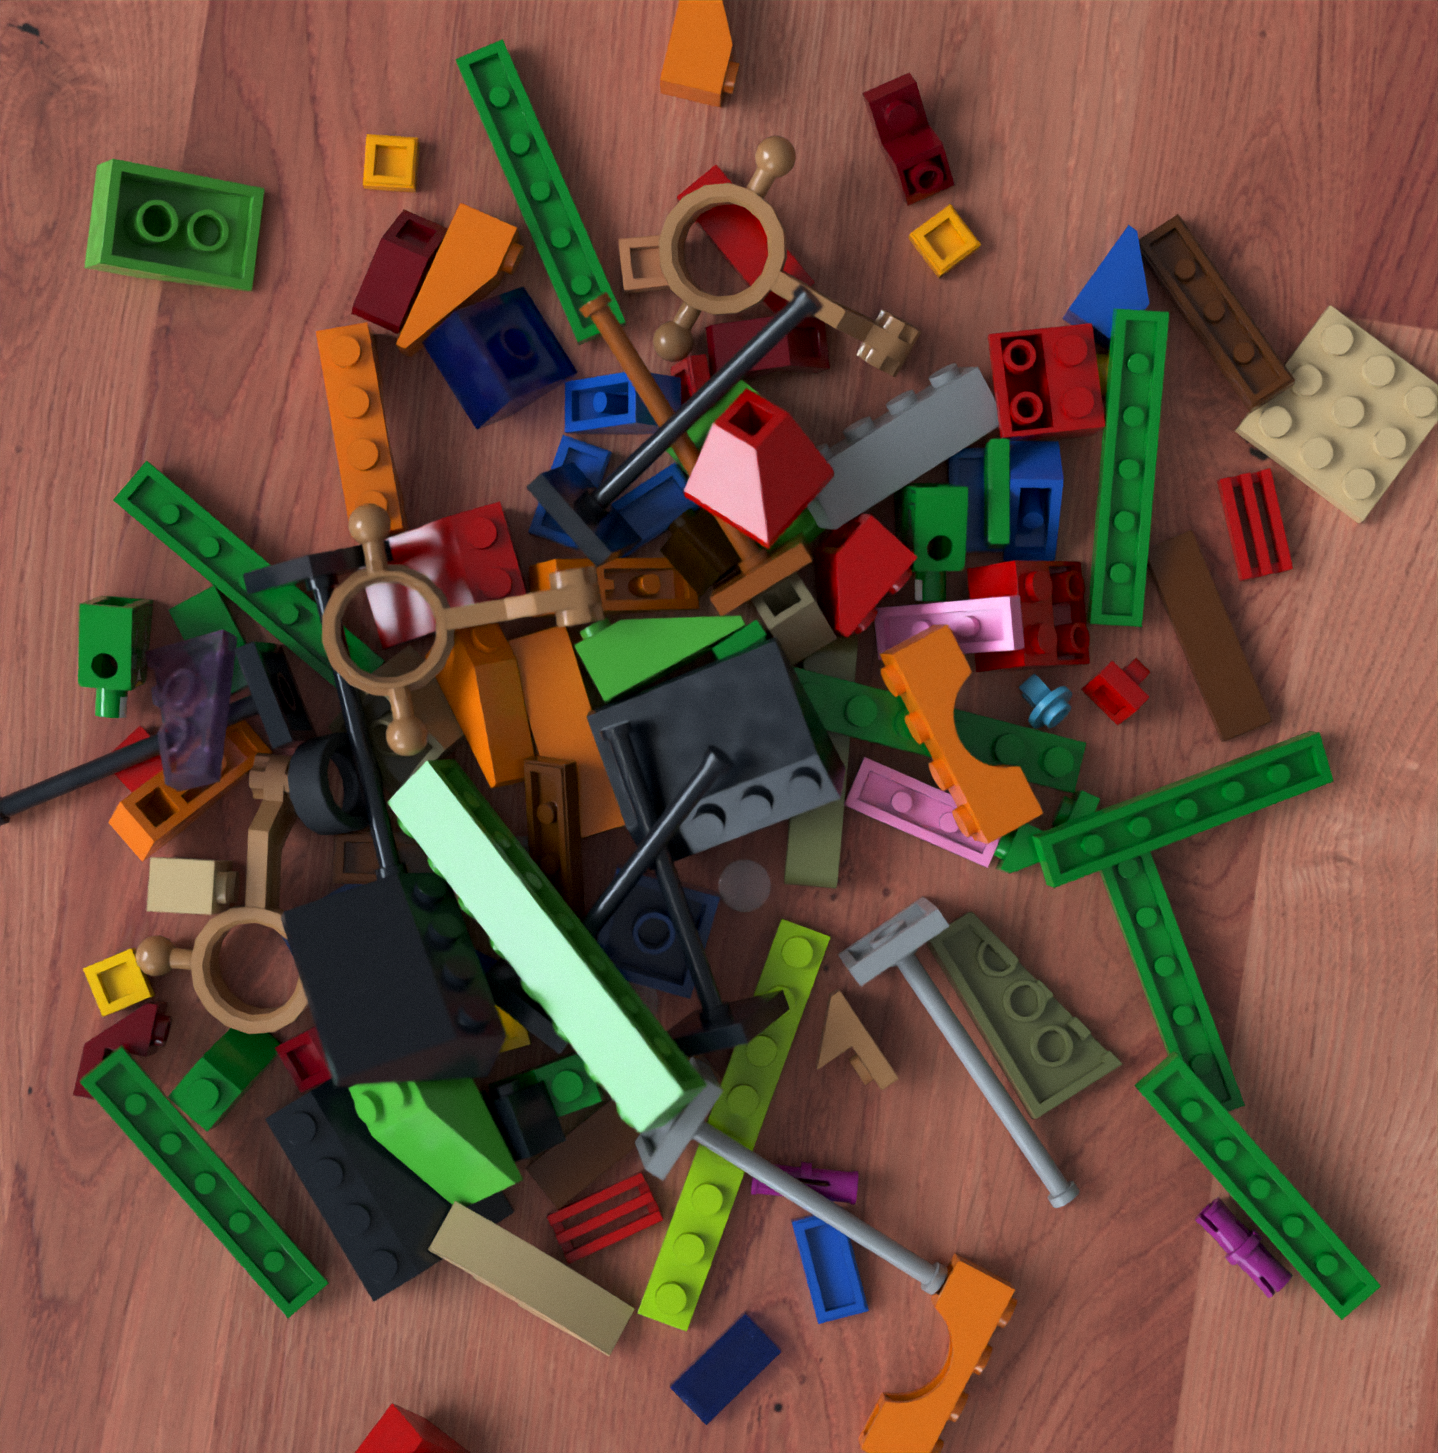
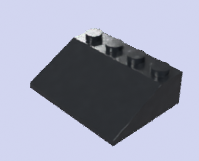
M777 636L592 710L587 714L588 723L626 828L637 847L643 841L609 740L603 741L600 733L601 729L622 721H631L633 731L629 735L658 818L662 816L704 759L701 754L708 745L720 748L733 760L734 766L728 774L721 773L667 843L673 862L841 799L846 768ZM652 864L649 867L650 871L654 870Z
M435 872L397 873L283 912L281 916L283 928L335 1087L489 1076L507 1034L452 887L446 879L441 878Z
M332 1078L265 1118L374 1302L443 1259L428 1251L453 1205L372 1137L366 1123L356 1112L355 1101L348 1089L352 1086L335 1087ZM503 1190L467 1206L468 1209L495 1224L515 1212Z

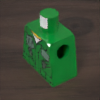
M944 482L908 483L894 492L896 538L918 557L909 567L915 572V600L945 601L946 571H963L965 568L968 487ZM933 538L934 546L932 551L928 554L927 546L929 541Z
M101 595L79 604L78 684L80 687L96 688L95 716L105 718L127 717L128 691H132L145 684L153 599ZM110 655L117 661L118 669L112 666Z

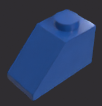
M1130 225L1127 226L1062 318L1070 325L1092 323L1094 342L1108 352L1111 341L1113 308L1145 310L1150 303L1137 230Z
M625 372L565 382V433L645 435L652 434L659 428ZM651 373L672 409L676 412L681 407V378Z
M1009 441L1010 544L1003 549V561H1055L1064 482L1059 441Z

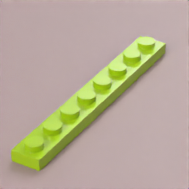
M782 918L753 997L783 990L789 1010L748 1044L734 1047L720 1084L723 1091L712 1106L707 1120L708 1124L753 1151L830 940V936ZM700 1143L637 1313L686 1332L745 1173Z

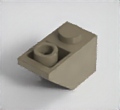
M796 571L751 598L774 637L777 636L792 666L837 639Z

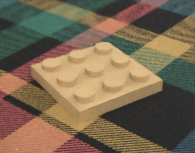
M1330 305L1284 364L1295 379V384L1252 413L1248 412L1235 432L1359 524L1364 521L1437 423L1438 384Z

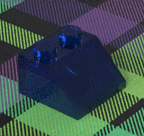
M524 286L455 311L422 342L477 430L512 416L578 373Z

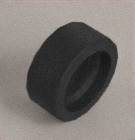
M337 732L310 738L300 744L290 760L288 785L295 811L307 828L319 835H337L362 830L367 827L369 822L348 734ZM375 757L376 764H377V768H378V773H379V777H380V781H381V785H382V789H383L381 769H380L379 764H378V762H377V759H376V757ZM330 759L338 767L343 780L344 799L342 809L334 801L329 788L328 768Z

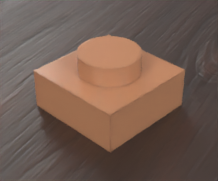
M660 235L618 239L624 294L670 289L660 268Z

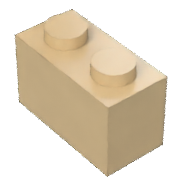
M150 857L147 911L220 914L230 909V903H237L240 887L239 872L232 871V860Z

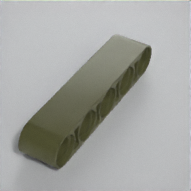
M834 633L837 639L803 659L802 669L855 682L858 635L851 634L847 638ZM826 731L846 768L841 799L789 818L784 884L833 889L837 887L850 737Z

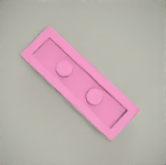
M1020 595L875 608L878 610L875 618L878 660H882L879 655L882 652L932 625L939 624L949 625L963 654L1024 649Z
M866 757L861 762L844 802V806L986 868H988L1000 840L999 838L987 844L975 841L972 836L969 838L965 837L952 814V810L957 808L951 794Z

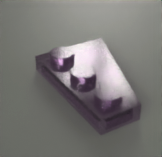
M224 629L145 652L147 666L155 670L157 685L151 688L153 704L161 709L163 722L157 733L164 780L166 785L179 792L220 782L236 654L234 649L237 646V637Z

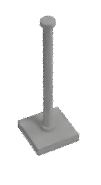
M923 896L840 952L838 956L860 986H863L890 966H897L1050 1192L1048 1200L1053 1208L1062 1207L1071 1202L1079 1194L1080 1190L1074 1181L1067 1182L915 956L918 947L949 927L939 909Z
M694 1056L690 1058L689 1062L708 1086L665 1126L640 1133L635 1141V1145L645 1170L664 1180L688 1142L694 1139L921 1282V1289L928 1294L933 1295L940 1289L948 1273V1269L938 1262L933 1265L705 1122L704 1118L723 1090L710 1066Z

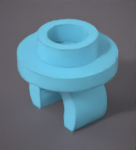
M1035 674L1019 686V689L1023 692L1022 697L1034 708L1028 718V722L1033 728L1038 729L1045 725L1048 728H1053L1069 714L1071 706L1068 702L1072 697V692L1066 686H1060L1051 692Z

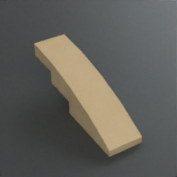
M456 1201L428 1251L470 1273L479 1282L517 1302L521 1308L607 1356L611 1355L634 1311L633 1307L594 1282Z

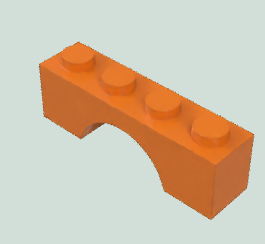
M368 322L316 331L348 522L351 513L358 506L366 503L376 504L388 513L391 520V530L387 538L409 531L401 483L395 467L388 434L383 400V378L375 333Z
M948 624L932 625L879 654L885 664V667L880 670L882 678L893 696H901L910 713L904 717L906 725L918 744L925 743L933 759L928 764L929 770L940 789L943 791L949 790L957 808L952 810L953 817L965 837L969 838L972 836L975 841L990 844L1043 814L1020 766L1006 764L987 765L973 757L959 740L954 725V704L958 691L972 671Z
M954 1253L947 1266L948 1273L943 1285L931 1297L934 1307L946 1321L949 1332V1349L944 1365L930 1382L916 1390L904 1393H881L858 1437L861 1450L867 1453H941L944 1440L940 1439L939 1436L948 1419L956 1422L961 1415L969 1396L963 1390L972 1372L977 1375L982 1373L993 1351V1347L988 1345V1342L996 1326L1004 1328L1016 1308L1017 1300L1012 1298L1015 1288L1009 1281Z

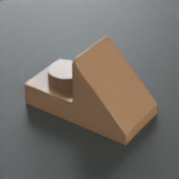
M837 988L829 994L815 1067L818 1070L853 1047L857 1054L848 1060L864 1084L867 1085L875 1080L880 1089L883 1090L899 1078L841 991Z

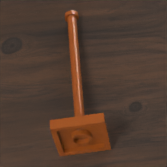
M607 292L581 307L580 311L585 318L591 317L655 422L660 427L675 412L608 304L612 300ZM686 431L671 447L690 476L700 452ZM714 515L742 561L738 563L741 570L713 587L710 600L722 617L813 561V548L803 532L768 552L765 547L759 549L752 538Z

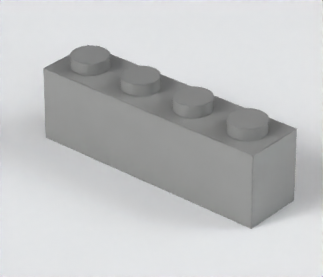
M956 363L947 365L928 378L931 385L915 394L914 390H909L890 400L886 404L889 411L872 421L871 417H865L848 426L843 431L846 438L830 448L827 444L817 446L816 448L834 469V477L807 506L818 527L836 530L999 427L996 400L979 368L958 367Z

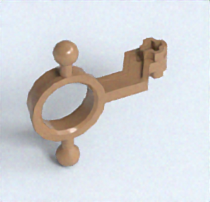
M770 136L757 146L755 162L758 168L746 188L732 183L704 185L682 197L666 217L659 238L660 268L670 289L683 300V303L673 321L661 324L655 331L653 338L654 349L663 360L678 362L686 358L691 352L693 346L691 329L701 311L712 315L742 313L763 302L771 291L791 301L794 298L792 291L800 284L810 289L823 305V308L815 317L835 329L862 341L863 343L856 355L893 377L897 376L922 331L883 309L874 321L864 314L831 299L783 270L787 259L786 231L775 208L764 198L775 178L788 174L795 164V149L792 143L784 137ZM736 204L747 208L760 220L767 235L768 257L762 274L751 287L736 295L716 296L705 292L693 281L685 265L684 244L690 227L702 213L719 205Z
M366 503L358 506L351 513L348 522L351 536L363 546L366 568L352 573L333 591L323 613L322 643L331 666L351 686L372 695L389 696L393 720L389 723L386 730L387 743L394 753L401 756H413L425 748L428 741V730L425 723L414 715L410 692L426 686L444 668L454 646V630L555 612L557 627L604 620L596 567L578 568L548 574L551 590L450 608L445 594L427 575L404 565L387 564L384 540L388 537L391 530V520L388 513L382 507ZM378 583H399L417 591L429 604L436 621L435 643L428 658L415 671L399 677H377L361 670L347 656L341 640V619L348 603L361 590Z
M257 753L255 755L254 764L249 774V788L252 789L253 798L263 799L248 829L245 905L233 906L210 919L196 937L193 950L176 948L170 939L158 935L145 938L138 946L135 954L138 967L143 973L150 976H163L169 973L172 968L190 970L193 988L205 1009L226 1027L248 1034L275 1032L298 1019L308 1006L300 977L298 978L296 990L287 1003L280 1007L261 1009L242 1002L231 993L220 971L219 954L222 941L230 930L238 924L258 923L275 929L287 939L281 921L283 912L287 910L279 908L282 848L298 817L290 798L288 772L292 756Z

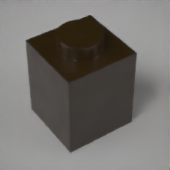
M689 508L668 526V530L673 535L660 549L661 553L700 597L735 570L738 563L742 561L714 515L705 509L696 514L692 508Z

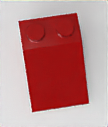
M500 501L450 515L385 539L389 540L394 559L387 562V564L404 565L427 575L445 594L450 608L529 594L507 515ZM378 583L365 588L383 650L436 635V621L431 608L417 591L399 583Z

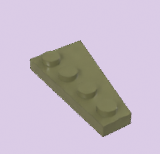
M972 911L966 912L950 922L948 928L926 942L1031 1119L1039 1118L1122 1065L1111 1051H1107L1090 1034L1091 1031L1077 1017H1073L1053 997L1054 994L1040 980H1036L1018 962L1019 959Z

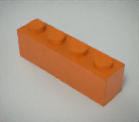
M555 626L508 641L517 660L530 734H533L539 752L536 756L576 761L581 839L626 826L587 720L588 712L593 709L568 627Z

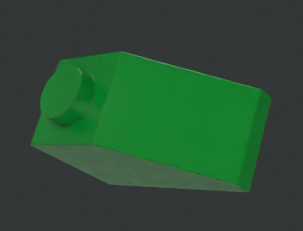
M230 1028L198 1060L167 1098L208 1132L223 1121L276 1059L278 1053L275 1047L280 1045L281 1042L271 1033L248 1034Z
M577 1051L488 1084L491 1090L519 1078L523 1087L544 1081L558 1118L599 1103L604 1098L601 1085L589 1076L584 1066L585 1061Z

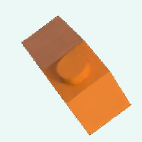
M679 0L660 76L661 94L720 108L724 92L734 93L740 63L732 61L733 44L722 0Z
M460 202L396 342V346L402 354L412 357L500 285L505 272L510 275L514 274L524 252V246L519 244L521 238L517 227Z
M589 558L553 559L529 566L530 592L551 590L548 574L595 565ZM616 558L596 567L604 615L699 609L697 592L667 558ZM555 612L532 616V618H556Z
M498 622L454 630V646L444 668L435 678L491 789L524 782L523 759L534 756L516 657ZM431 647V649L428 651V653L425 655V658H426V659L428 658V656H429V654H430V652H431V650H432V647Z
M245 720L212 733L120 801L108 823L143 862L185 830L250 773L257 753L272 754V751Z

